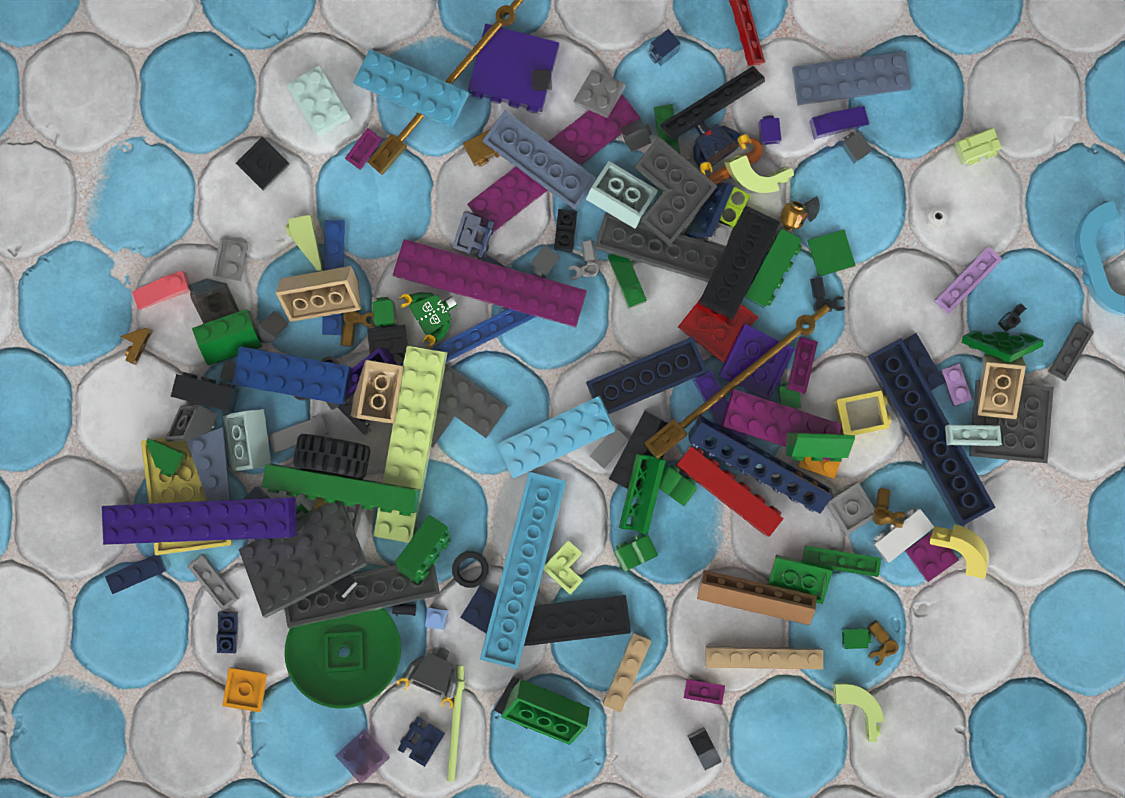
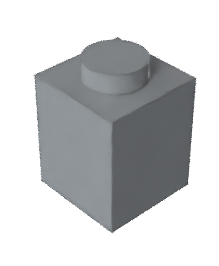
M718 223L713 236L708 237L706 242L726 247L732 227Z

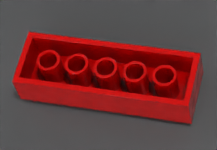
M692 446L688 447L675 466L763 535L770 537L784 519L780 516L782 512L774 506L770 505L768 507L765 504L766 500L759 494L753 495L750 493L751 488L743 482H736L734 480L736 476L728 470L722 471L719 468L720 464L713 458L708 460L704 457L705 452L696 447L693 448Z

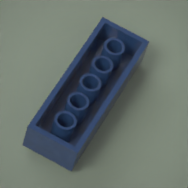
M690 337L586 382L592 399L601 396L610 415L706 374L708 371L693 337Z

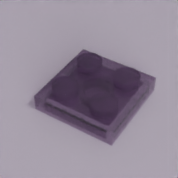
M365 728L335 755L360 784L390 758Z

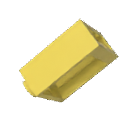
M882 390L834 400L838 423L842 424L841 434L859 435L890 428L891 416L890 413L886 412L887 398L885 394H882ZM876 397L882 425L851 431L845 403Z

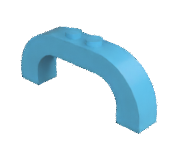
M1110 201L1092 209L1080 221L1075 234V248L1078 255L1076 256V261L1083 271V283L1087 285L1094 301L1107 312L1125 316V296L1119 295L1111 289L1096 246V235L1100 227L1120 219L1115 202Z

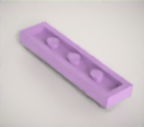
M988 246L934 302L949 314L1002 259Z

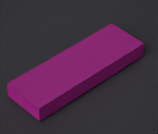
M803 337L798 338L786 389L803 394L806 393L818 344L817 341Z

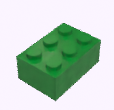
M428 515L395 561L399 572L417 584L420 580L423 581L429 573L428 569L432 564L435 565L439 560V554L442 549H447L451 543L449 528L431 515Z

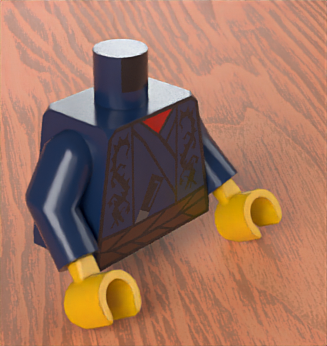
M703 121L695 126V129L701 136L695 140L693 159L702 174L705 175V170H710L712 173V167L737 150L739 147L738 143L742 149H746L744 142H752L746 134L742 135L734 129L724 125L719 126L718 124L709 129Z

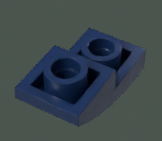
M219 611L218 633L216 634L217 653H236L238 612Z

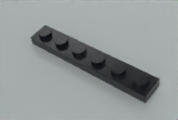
M752 66L660 124V129L673 141L763 84L765 77Z

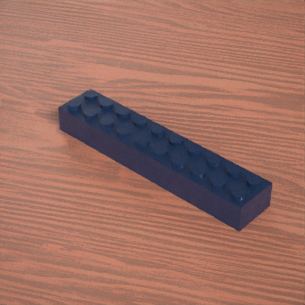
M902 338L866 356L864 359L883 394L886 395L888 403L956 525L964 526L996 508L962 446L947 445L945 426L949 425Z

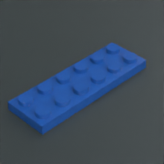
M239 346L232 384L344 405L351 367Z

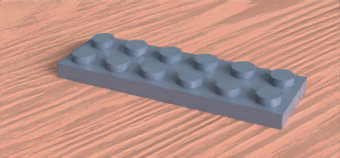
M906 51L792 67L797 106L908 91L911 89Z
M504 110L482 141L574 210H576L597 180L595 176L506 110Z

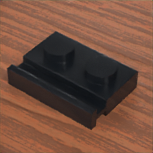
M406 325L367 329L370 354L379 347L389 350L391 355L406 353V347L408 346Z

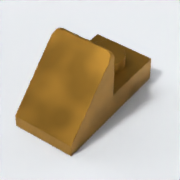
M143 328L120 336L133 343L125 353V361L137 365L153 332L152 330Z

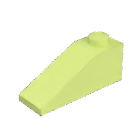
M306 215L288 219L289 225H286L288 236H291L318 272L324 271L313 217Z

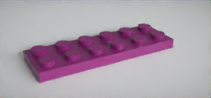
M735 389L732 390L722 422V427L786 447L787 433L839 434L842 425ZM823 457L824 460L830 461V458Z

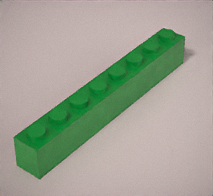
M271 463L265 464L262 487L268 488L267 492L279 493L280 490L286 491V495L289 496L303 494L306 499L316 500L317 497L324 498V502L335 503L336 500L343 501L342 505L354 506V503L361 504L363 509L373 510V507H378L381 512L392 513V510L399 511V515L411 516V513L417 512L421 490Z

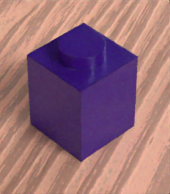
M773 115L763 116V119H760L758 122L761 145L779 144L781 142L779 118H774Z

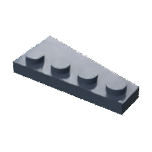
M224 427L186 440L208 501L231 500Z

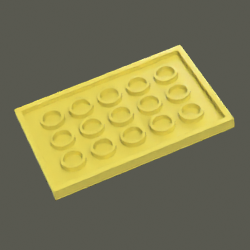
M166 438L154 439L187 454L178 475H171V477L160 473L161 469L156 468L146 443L147 440L141 441L149 503L208 501L187 441L168 442L165 440ZM233 541L154 543L155 555L229 546L233 545Z

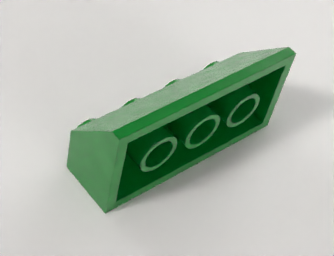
M520 679L512 689L501 717L571 745L587 727L590 707Z

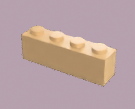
M632 632L602 702L604 706L621 713L651 644V639Z

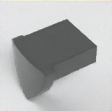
M273 311L263 322L260 321L257 324V333L262 343L274 341L287 327L288 322Z

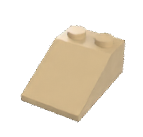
M984 354L977 415L1010 419L1017 418L1026 368L1023 357L1006 363L1001 361L1000 358Z
M365 360L353 397L350 416L394 424L404 366Z

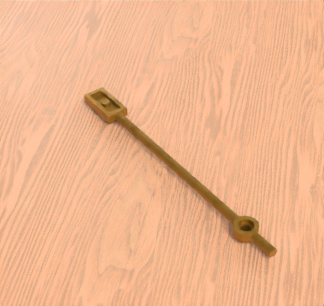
M514 0L510 6L503 5L496 11L497 21L444 82L452 85L502 26H510L515 22V10L524 0ZM417 113L397 137L391 133L367 162L383 175L407 148L403 141L425 116Z
M825 304L811 316L802 315L798 317L796 328L700 407L680 423L673 419L647 440L644 444L648 450L659 459L687 436V432L684 429L700 415L716 404L800 334H812L815 330V322L830 310L829 307Z

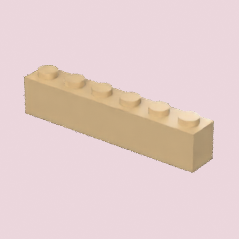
M705 646L706 668L823 670V649Z

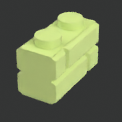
M993 127L954 143L961 163L963 165L968 163L969 166L980 162L979 158L984 156L989 159L998 155L997 151L1001 149V144Z

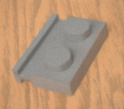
M220 238L213 276L241 281L249 244Z

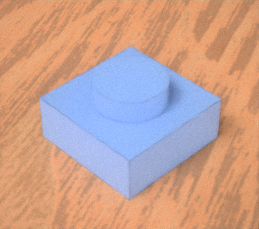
M428 607L425 627L444 630L447 610Z

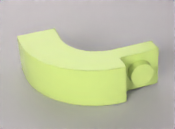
M744 154L736 155L724 161L728 173L736 183L746 189L759 193H771L780 190L777 183H785L789 181V177L794 175L792 168L785 166L770 174L760 176L752 170L747 155Z
M846 682L833 683L834 702L836 704H854L859 706L865 715L866 740L877 742V736H880V727L876 725V722H884V717L876 699L865 689L855 684Z

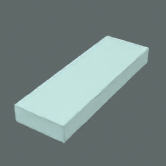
M945 426L947 445H1002L1000 426Z

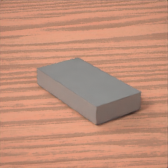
M616 429L615 432L605 437L590 457L601 467L605 468L629 439Z

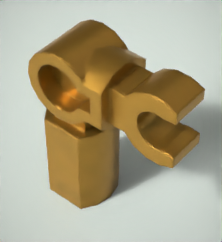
M355 311L344 313L343 319L346 325L342 327L340 345L353 347L356 330L353 325L362 323L368 328L373 327V324L366 322V318L374 317V314L366 313L361 315V312Z
M884 488L878 489L876 509L873 514L874 523L877 525L891 523L897 528H902L904 522L897 519H904L905 513L900 511L892 513V511H888L891 491Z
M875 620L867 629L879 643L883 644L879 647L878 651H872L868 656L870 659L873 656H879V660L875 664L880 666L884 658L895 654L899 647L894 639L888 638V632Z

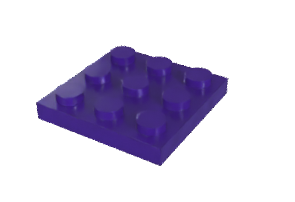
M743 324L718 376L728 381L733 380L779 341ZM788 345L785 346L742 381L739 386L770 400L795 349Z

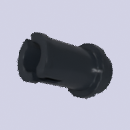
M404 603L394 605L392 614H396V616L398 614L415 616L416 604Z

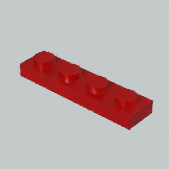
M729 0L748 66L765 63L748 0Z

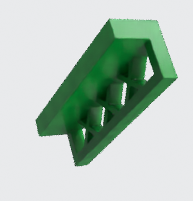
M636 454L619 524L620 529L635 530L641 534H648L666 460L662 458L657 459L654 455ZM642 459H646L645 466L641 469ZM641 478L640 485L636 487L637 480ZM636 497V503L632 506V499ZM632 515L631 524H627L628 517Z

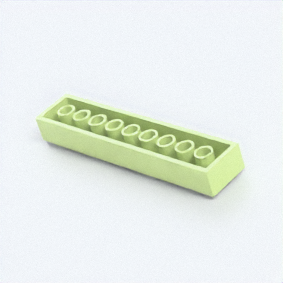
M415 346L406 347L383 483L421 489L418 509L416 513H411V516L399 515V511L392 510V513L381 512L380 508H378L374 537L409 543L416 533L448 352Z

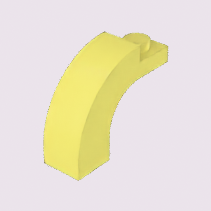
M954 524L953 530L934 526L930 544L951 548L960 552L967 562L966 575L985 579L989 565V552L983 540L973 531L960 525Z

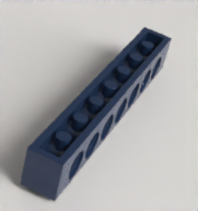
M702 415L699 416L688 433L689 441L694 447L705 449L710 456L721 458L728 466L739 468L740 472L744 475L755 477L760 484L771 486L775 492L787 495L791 501L803 504L811 512L815 511L821 514L833 497L832 490L827 485ZM708 436H713L715 438L711 441L706 440ZM726 445L731 446L728 450L722 449ZM741 455H747V456H748V457L745 458V459H740V458H739V456H741ZM758 464L764 465L762 468L755 467ZM775 473L780 474L778 477H772ZM789 483H797L795 486H788ZM806 492H813L811 495H804Z

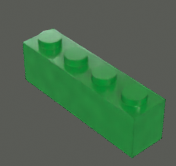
M784 229L779 231L748 288L745 299L762 308L772 304L775 298L773 292L776 288L780 289L784 281L782 278L784 272H789L793 265L791 261L793 255L797 256L802 248V245H800L802 239Z

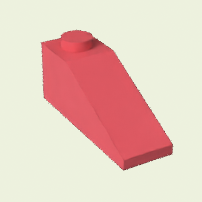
M179 271L133 291L132 294L138 310L193 290L187 273Z

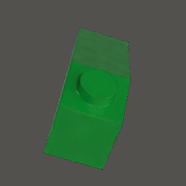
M614 254L607 256L627 308L631 309L646 303L647 299L630 259Z

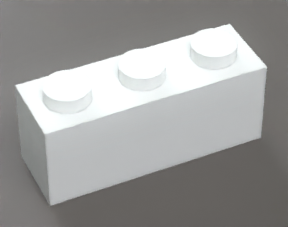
M911 508L905 513V518L901 520L904 522L902 528H897L891 524L889 526L890 530L886 533L881 532L874 537L875 541L872 545L885 562H891L934 528L921 509L916 508L914 510Z

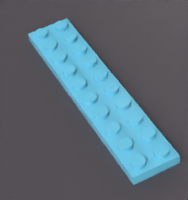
M532 472L528 474L480 660L518 669L566 481Z

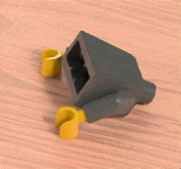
M439 648L436 656L428 653L426 657L421 656L409 664L403 674L404 677L398 680L397 685L401 681H405V690L411 683L442 697V707L445 701H449L451 703L449 709L452 708V698L455 695L458 684L456 672L452 669L453 664L446 661L450 652L444 648Z

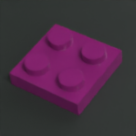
M933 530L905 550L926 582L931 581L959 561L951 548L930 544Z

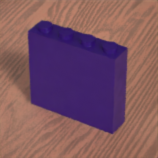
M485 23L482 37L492 27V25ZM500 28L476 57L468 87L469 94H472L471 96L476 99L489 98L490 102L501 104V102L508 103L509 107L515 109L524 107L527 108L528 112L535 114L538 111L542 112L559 50V42Z

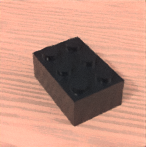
M183 372L182 375L176 374L170 397L234 412L239 390L234 389L235 385L221 381L217 385V380L201 377V380H198L197 375Z

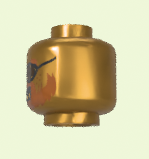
M791 201V203L784 205L779 220L787 230L800 229L807 217V210L802 203Z

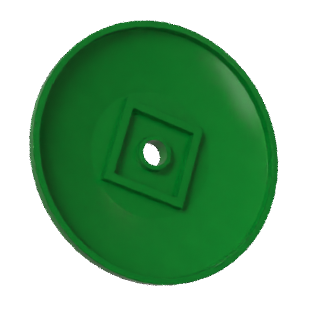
M384 608L290 628L285 643L286 668L297 689L314 703L334 709L358 707L379 696L393 680L401 658L400 635L395 622ZM343 647L349 648V654L346 657L339 656V650Z

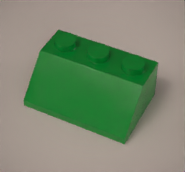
M247 309L192 328L198 348L208 366L238 356L239 346L251 349L262 347L251 312Z
M787 433L786 456H791L792 460L804 461V457H811V461H823V457L830 458V461L842 462V458L849 457L855 435Z

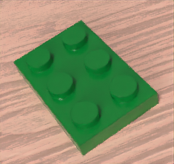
M776 554L767 585L817 596L816 603L823 604L833 568Z

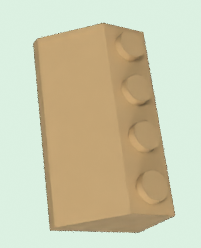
M352 266L281 278L276 290V295L290 322L361 310L358 279Z

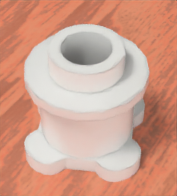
M935 207L925 212L928 228L932 229L934 226L943 227L946 224L948 214L944 208ZM935 214L939 215V220L936 219Z

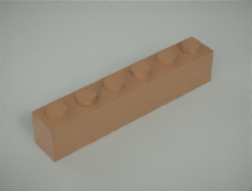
M703 570L698 586L697 599L802 624L810 625L816 610L817 596L707 570Z

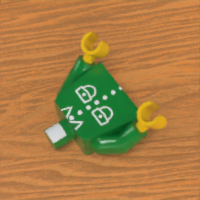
M431 292L403 294L398 297V299L402 298L405 300V303L401 305L402 308L409 305L426 336L422 343L424 341L430 343L427 349H430L434 343L445 337L451 326L450 320L452 319L448 311L457 306L452 296L444 301H441L438 295H434Z

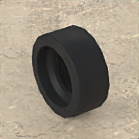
M466 551L460 554L452 565V575L455 581L466 588H474L481 585L489 573V565L486 558L475 551ZM474 558L481 564L482 572L476 580L468 581L460 575L459 566L463 560Z

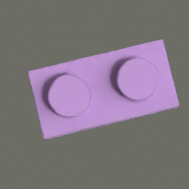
M960 364L940 370L952 406L972 400Z

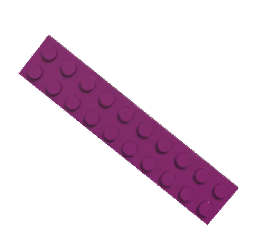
M621 94L608 118L588 110L548 142L581 166L622 134L620 128L641 118ZM514 167L467 205L474 214L483 217L482 225L486 226L488 219L495 221L493 227L495 232L548 190L520 169Z
M403 239L393 272V277L574 328L577 327L587 290L406 239Z

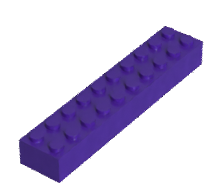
M295 497L106 505L102 506L103 545L297 536Z

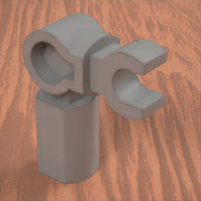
M594 240L581 242L584 262L587 261V264L582 265L580 268L574 265L568 267L569 270L577 271L576 276L570 277V280H577L580 276L584 278L595 277L599 274V266L595 263L597 256L594 249Z

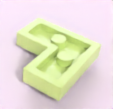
M568 540L545 564L544 571L571 594L583 582V579L570 568L582 552Z

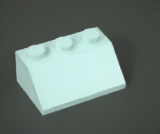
M264 409L224 415L223 422L230 472L265 468V464H270L271 454Z

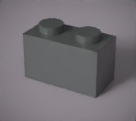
M544 245L530 263L532 273L542 278L543 276L547 278L559 263L560 256Z

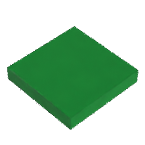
M845 229L807 241L818 277L856 266Z

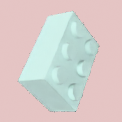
M320 66L286 85L318 138L351 119Z
M608 161L591 187L586 200L636 229L658 190Z

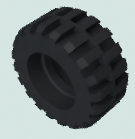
M300 434L297 438L293 464L301 469L363 479L367 474L371 450L369 446L318 435Z

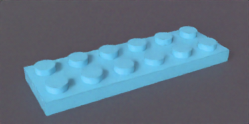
M369 49L353 82L363 89L450 128L454 127L469 96V93L465 90Z
M598 396L497 445L514 479L611 434L616 429L601 396Z

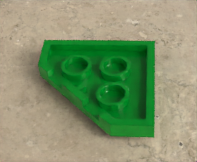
M972 331L962 336L961 343L968 345L971 349L983 351L988 356H995L1003 362L1010 363L1043 347L1044 340L1028 333H1020L1019 336H1009L1008 332H993V334L982 335V331Z

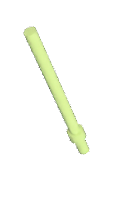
M457 665L456 669L458 685L453 704L447 781L449 782L455 781L462 689L465 688V681L463 680L464 665Z

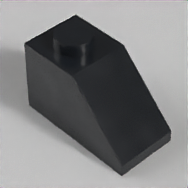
M704 727L687 735L705 771L722 762Z

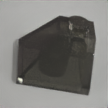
M206 278L189 284L191 300L203 324L240 311L227 283Z

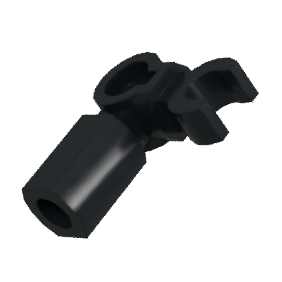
M823 277L810 279L812 295L816 301L813 304L814 312L825 304L830 309L828 312H831L832 309L836 311L845 309V307L837 306V301L843 300L842 296L834 298L833 301L830 299L824 300L826 294Z
M1022 303L1018 304L1011 312L1003 316L997 324L1005 332L1015 328L1021 322L1019 316L1027 308Z

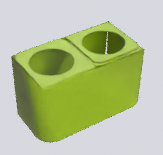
M734 187L724 210L728 208L733 209L736 217L733 221L727 222L721 215L718 223L734 229L751 195ZM740 192L744 194L745 200L741 205H735L732 202L731 196L733 193Z

